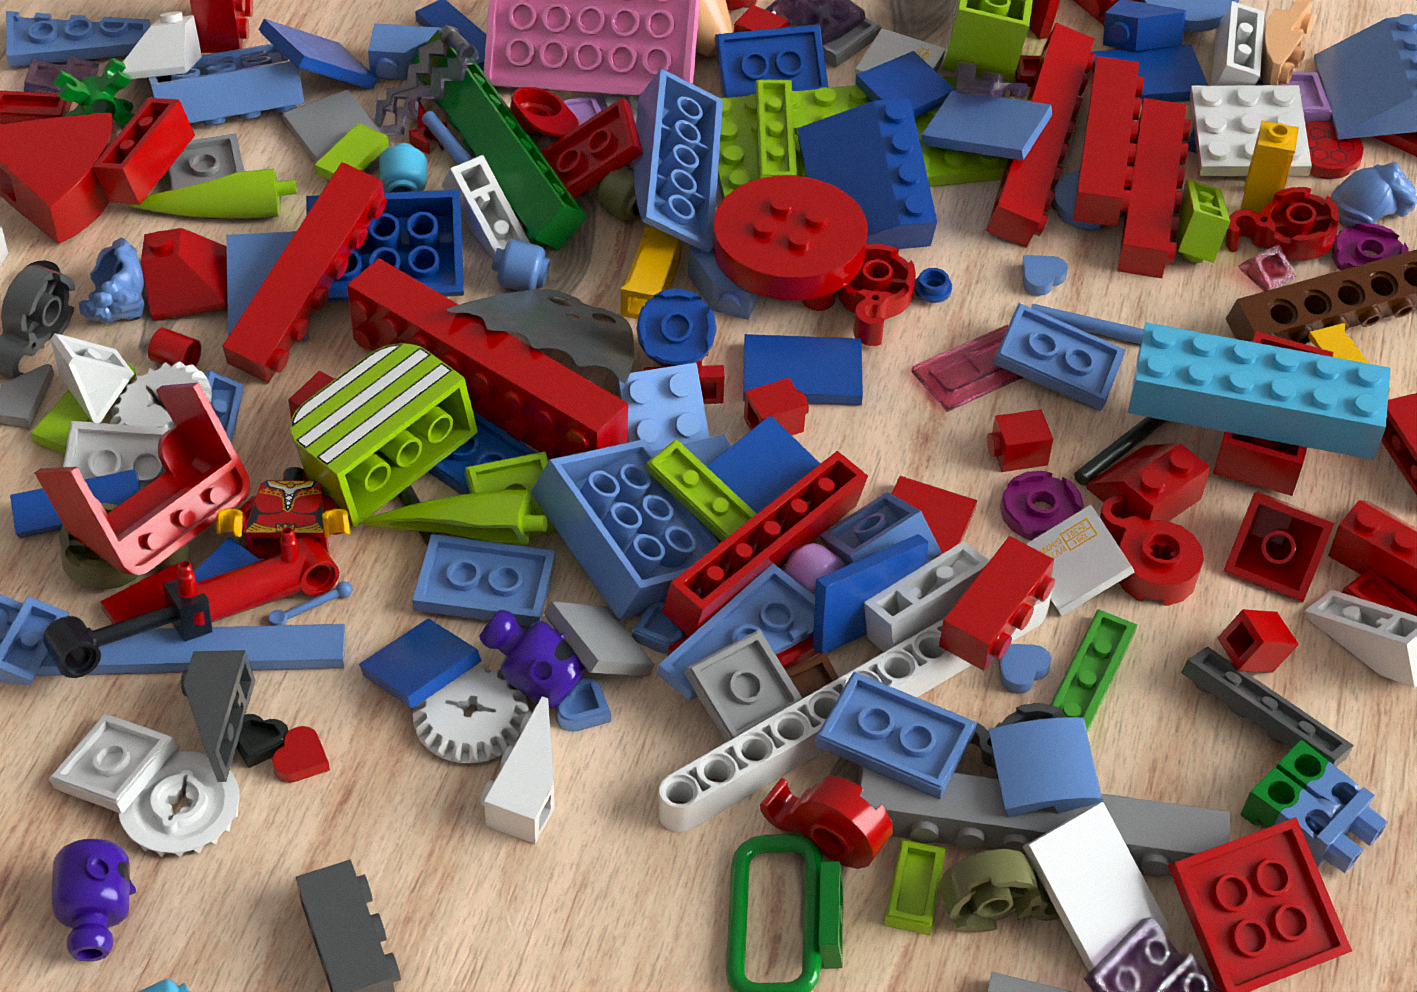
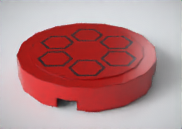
M1317 121L1305 124L1312 164L1311 175L1326 179L1342 178L1349 175L1351 170H1356L1360 166L1364 150L1360 138L1338 140L1332 122Z

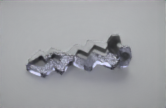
M445 25L439 31V40L419 48L420 63L409 65L406 86L386 88V100H377L375 124L379 126L378 129L383 134L404 135L406 119L418 121L419 101L421 99L443 100L444 82H463L467 65L474 64L480 58L476 48L460 35L457 28ZM446 46L452 47L456 51L458 59L447 58L448 68L432 67V56L447 57ZM432 69L431 85H419V76H431ZM405 99V107H397V100ZM386 111L394 113L395 125L381 127Z

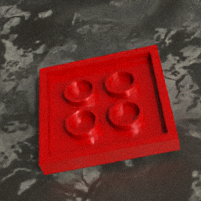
M1296 817L1168 865L1219 992H1250L1352 952Z

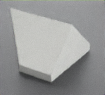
M54 333L50 340L60 379L89 419L94 423H100L134 375L133 371L116 349Z

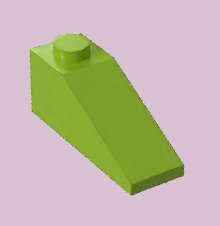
M1186 179L1176 236L1177 250L1182 253V257L1189 261L1202 263L1203 260L1214 263L1230 224L1222 190Z

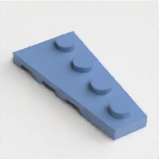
M6 11V56L9 67L32 66L34 64L65 63L75 60L129 55L150 28V20L104 17L100 22H92L83 15H71L70 20L51 19V14L35 13L34 18H24L19 16V12Z
M772 563L658 665L657 675L690 701L698 696L683 672L687 667L759 629L775 655L813 636L815 596Z

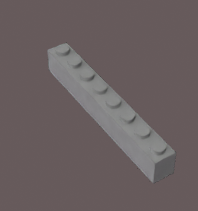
M863 767L861 787L864 790L859 795L869 802L875 810H877L880 804L885 808L892 821L893 834L891 836L910 838L920 843L938 842L958 845L967 850L1010 849L1020 851L1024 855L1027 854L1022 846L1093 806L1089 805L1058 813L1055 806L1009 817L1005 811L999 779L954 773L941 799H938L866 767ZM1102 794L1103 803L1141 872L1147 875L1172 876L1168 868L1169 864L1230 842L1229 811Z

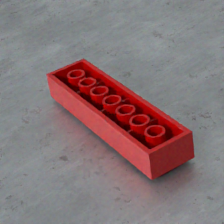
M380 258L347 284L353 338L362 348L375 351L381 347L399 343L413 344L424 348L464 377L472 410L505 430L517 440H521L538 450V452L545 451L547 459H555L628 443L627 402L509 333L488 330L484 320L479 316L468 313L448 312V308L459 304Z

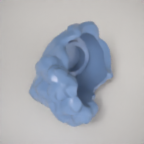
M1396 162L1385 165L1376 164L1373 168H1363L1355 171L1341 185L1337 186L1331 194L1332 200L1338 207L1339 221L1343 225L1354 227L1355 224L1359 223L1375 224L1383 216L1393 215L1394 213L1404 217L1408 215L1409 211H1413L1417 204L1416 189Z
M121 237L113 241L112 246L102 249L98 254L96 266L90 273L96 290L89 293V300L79 302L80 314L90 321L100 320L103 323H112L120 319L137 320L143 315L145 304L141 295L145 289L142 265L137 257V250Z

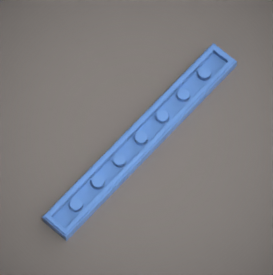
M345 624L212 627L213 632L183 642L175 628L151 629L99 647L101 660L97 667L87 675L183 672L188 670L194 651L245 650L252 670L344 668ZM48 653L36 676L62 675Z

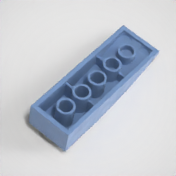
M660 68L638 100L636 128L644 154L633 160L634 189L637 206L642 222L709 253L713 249L723 99Z

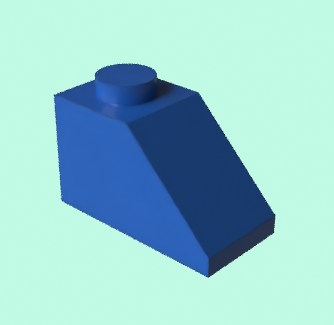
M1119 0L1105 12L1103 45L1132 51L1182 45L1186 10L1131 0Z

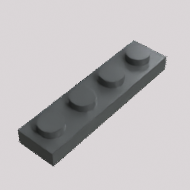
M1208 646L1190 657L1181 671L1183 675L1193 681L1198 689L1211 693L1229 705L1231 711L1236 715L1248 718L1264 729L1271 739L1284 743L1291 749L1302 739L1337 767L1347 759L1354 746L1245 671H1238L1232 662Z

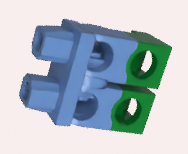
M1302 739L1250 791L1240 814L1253 825L1261 821L1268 827L1296 817L1317 867L1326 860L1344 873L1354 865L1363 851L1347 835L1352 832L1370 846L1380 837L1388 823L1375 810L1369 807L1375 796L1365 787L1360 789L1350 777Z

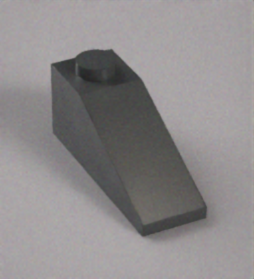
M245 650L194 651L188 670H184L181 676L182 693L188 697L217 782L227 781L243 726L244 715L247 712L256 681Z

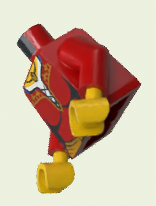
M299 467L287 468L283 473V480H266L262 482L257 495L251 496L238 510L231 508L218 510L216 519V534L221 535L223 532H230L235 537H242V532H244L247 551L258 559H267L281 554L280 532L285 527L294 529L297 540L303 537L316 538L329 555L328 537L331 534L338 535L341 533L350 535L347 510L340 509L330 496L322 494L321 483L318 481H307L304 469Z

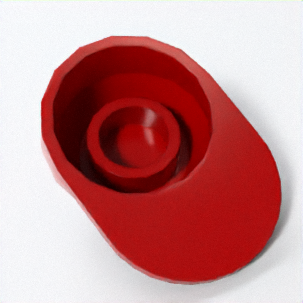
M523 87L517 89L512 95L509 109L527 134H546L554 137H563L579 125L577 117L567 105L555 94L536 87Z

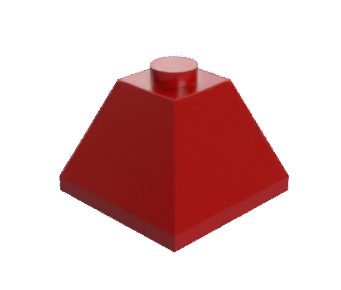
M184 228L144 234L141 265L153 321L228 308L227 246Z
M1255 492L1223 571L1304 602L1335 523L1287 502Z

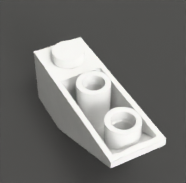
M543 696L533 712L529 710L525 714L519 730L520 737L515 746L509 745L506 748L500 763L501 771L495 781L489 780L480 800L481 806H484L487 827L533 844L537 843L555 809L548 698Z

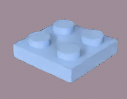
M697 363L630 373L625 383L621 382L616 376L619 398L628 403V443L645 439L653 451L664 449L675 439L682 444L710 438Z

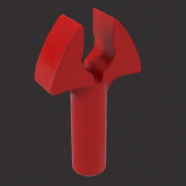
M413 100L409 103L408 109L418 129L408 131L409 142L420 151L430 154L427 137L437 141L438 139L422 121V117L426 113L422 103L419 100ZM442 122L447 128V122ZM439 142V146H440L441 150L443 151V150H444V147H443L442 144Z

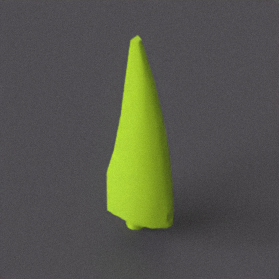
M274 168L243 171L180 189L147 195V198L140 205L128 204V206L187 217L217 219L279 217L280 196L296 195L297 183L296 180L278 181Z
M530 490L490 491L428 500L364 519L363 522L366 527L424 531L510 545H528L530 532H546L547 530L546 515H532Z

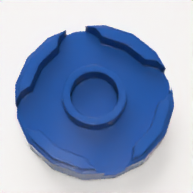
M675 288L662 290L645 303L640 310L636 330L639 345L646 356L661 366L671 367L697 363L704 359L713 347L717 327L714 312L702 300V297L692 291Z

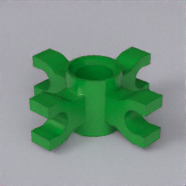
M112 58L106 65L101 77L89 76L81 81L61 70L53 79L54 85L61 88L58 92L59 98L68 102L78 103L77 107L68 112L65 117L112 113L113 120L125 127L135 115L130 112L134 106L132 102L114 97L118 91L124 89L131 81L130 76L123 73L126 68L125 64Z

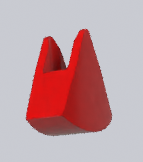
M112 113L38 119L0 125V196L58 244L87 228L109 204L92 166L116 138Z

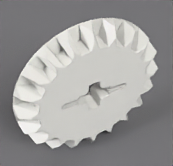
M165 362L158 370L150 367L148 374L144 376L136 375V381L125 386V393L118 396L116 405L110 409L113 417L110 423L172 428L175 425L167 410L165 411L160 405L158 406L154 400H161L156 389L162 385L199 382L209 402H211V385L204 373L198 371L193 364L185 366L183 363L177 362L170 366Z
M485 663L481 668H471L415 706L412 715L415 732L421 743L429 751L451 762L471 764L497 758L504 754L509 745L514 746L520 737L521 722L529 710L526 696L505 680L501 669L496 672L492 671ZM470 704L477 705L478 712H474L471 717L464 716L463 710H467Z
M193 751L173 752L123 814L119 813L122 828L127 833L130 841L138 843L144 852L150 849L156 851L161 857L166 853H175L180 858L184 852L191 850L200 854L204 845L210 842L217 844L218 838L223 832H230L233 818L238 817V805L240 802L238 784L231 771H229L226 782H217L207 754ZM186 792L189 807H182L180 812L174 815L171 804H178Z

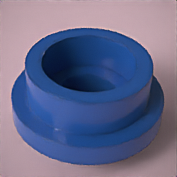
M927 268L915 279L914 292L923 301L939 303L950 297L952 283L945 271L939 268Z

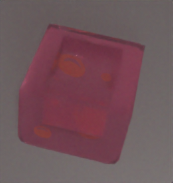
M1279 244L1238 265L1240 270L1263 291L1274 289L1296 278Z

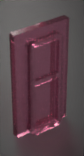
M1008 325L912 366L911 371L946 412L1024 378L992 364Z

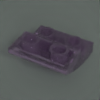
M775 0L765 9L788 19V27L820 25L823 45L842 37L866 19L864 9L850 0Z
M1153 917L1141 919L1083 978L1093 992H1219L1191 953L1180 955Z

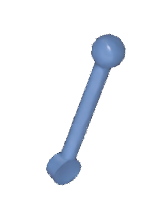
M342 581L337 584L336 589L285 612L274 610L269 614L270 625H286L288 619L339 596L342 598L349 597L353 590L352 585L349 582Z

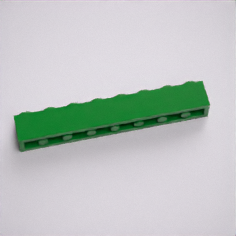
M437 30L425 45L439 40L440 30ZM446 46L447 57L432 56L431 76H419V80L434 93V102L447 112L449 124L463 135L464 140L462 142L466 148L476 154L477 157L484 156L506 199L510 203L514 214L526 226L525 234L538 246L546 244L560 250L587 219V216L473 57L470 55L467 58H462L452 47ZM419 53L412 60L413 64L420 63Z

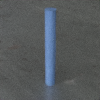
M428 111L423 115V123L458 165L472 159L433 111Z
M1032 304V309L1082 331L1137 344L1141 343L1144 329Z

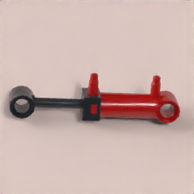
M285 527L280 532L281 554L198 582L195 579L192 564L188 561H182L177 566V579L163 583L165 607L93 631L90 627L87 628L78 617H61L53 621L46 628L43 634V643L62 675L68 678H79L91 673L97 667L101 660V652L99 650L101 646L169 623L173 624L183 642L213 632L212 623L300 592L310 596L322 595L336 584L340 572L338 566L320 541L313 537H303L297 540L294 529Z

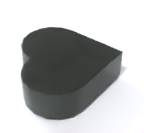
M255 714L244 715L243 726L236 748L248 768L272 758L274 753L284 746V738L289 732L288 727L283 721L278 719L263 720Z

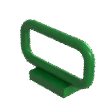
M796 834L760 835L743 842L734 852L731 863L726 961L727 981L734 992H811L819 981L821 960L824 969L843 968L844 883L840 861L823 862L821 850L811 839ZM763 853H798L805 860L802 972L797 979L790 982H752L745 975L750 862L755 856Z

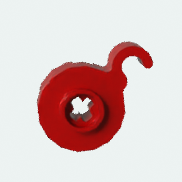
M1290 187L1278 191L1274 194V199L1267 206H1264L1262 212L1238 210L1229 216L1230 224L1226 231V247L1230 252H1236L1238 250L1239 237L1245 236L1250 238L1255 246L1267 248L1278 257L1288 260L1309 261L1321 257L1332 249L1336 240L1339 222L1338 207L1329 196L1325 200L1320 196L1310 194L1311 188Z
M866 244L865 260L860 272L849 284L838 290L839 300L846 309L855 313L854 337L861 338V343L868 346L882 344L884 320L901 314L908 308L914 294L916 278L914 263L912 260L908 263L906 259L899 256V249L884 244Z
M1113 496L1104 501L1100 519L1135 571L1119 582L1122 589L1141 602L1143 597L1152 600H1164L1163 606L1182 602L1194 592L1204 561L1202 546L1196 537L1181 525L1166 520H1144L1138 516L1120 519L1123 498L1121 496Z
M826 776L821 783H816L812 788H807L800 798L793 795L789 790L788 782L784 778H780L760 804V811L773 826L786 832L800 831L803 836L811 839L818 846L823 855L832 861H840V864L845 867L855 869L868 867L893 834L892 821L885 808L880 804L877 810H875L869 802L859 796L864 788L842 777Z

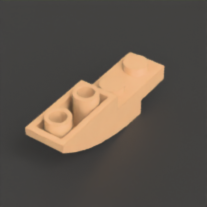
M1296 0L1288 11L1274 8L1269 16L1261 55L1260 76L1263 85L1288 84L1293 75L1294 68L1299 69L1301 67L1306 51L1304 47H1301L1303 34H1309L1314 21V14L1310 13L1312 0Z

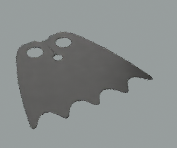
M552 289L525 290L490 296L447 309L448 312L468 313L479 316L484 320L488 330L519 333L528 339L532 348L561 350L567 353L579 367H605L611 370L623 383L627 382L634 357L633 332L629 322L616 313L603 308L589 306L578 298ZM548 297H562L570 301L572 305L561 306L551 302ZM592 314L607 315L613 318L616 323L607 324L594 319ZM566 315H575L579 320L570 319Z

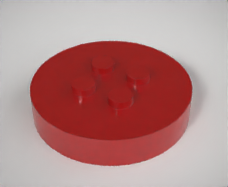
M802 176L765 177L736 188L718 206L713 228L714 258L726 277L751 293L778 300L797 301L815 299L840 290L849 284L860 272L866 253L867 221L857 202L847 193L829 183Z

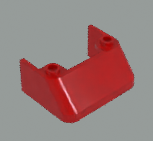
M199 382L162 385L156 389L175 425L162 435L158 443V456L166 472L109 513H106L100 501L93 496L78 467L40 468L34 472L66 530L123 574L141 575L149 572L215 523L218 510L235 508L246 499L249 493V476Z

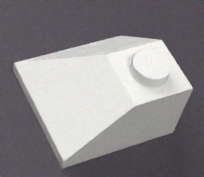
M181 11L161 14V19H158L150 26L123 61L126 66L123 73L129 75L131 79L187 73L202 58L194 15L182 16Z

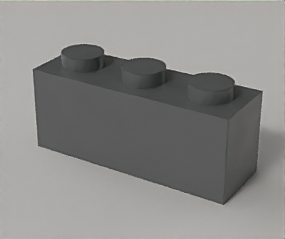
M350 859L296 876L300 902L330 991L395 992L394 982L401 980L399 968L393 952L384 955L380 942L387 940L379 913L370 915L366 903L372 902L373 898L365 874L356 876Z

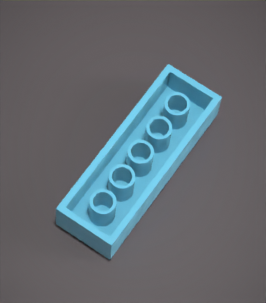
M1145 322L1137 355L1128 413L1374 460L1386 428L1390 368Z

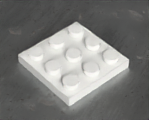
M1299 85L1191 86L1190 102L1200 176H1247L1262 120L1299 127L1296 150L1288 176L1310 175L1312 164Z

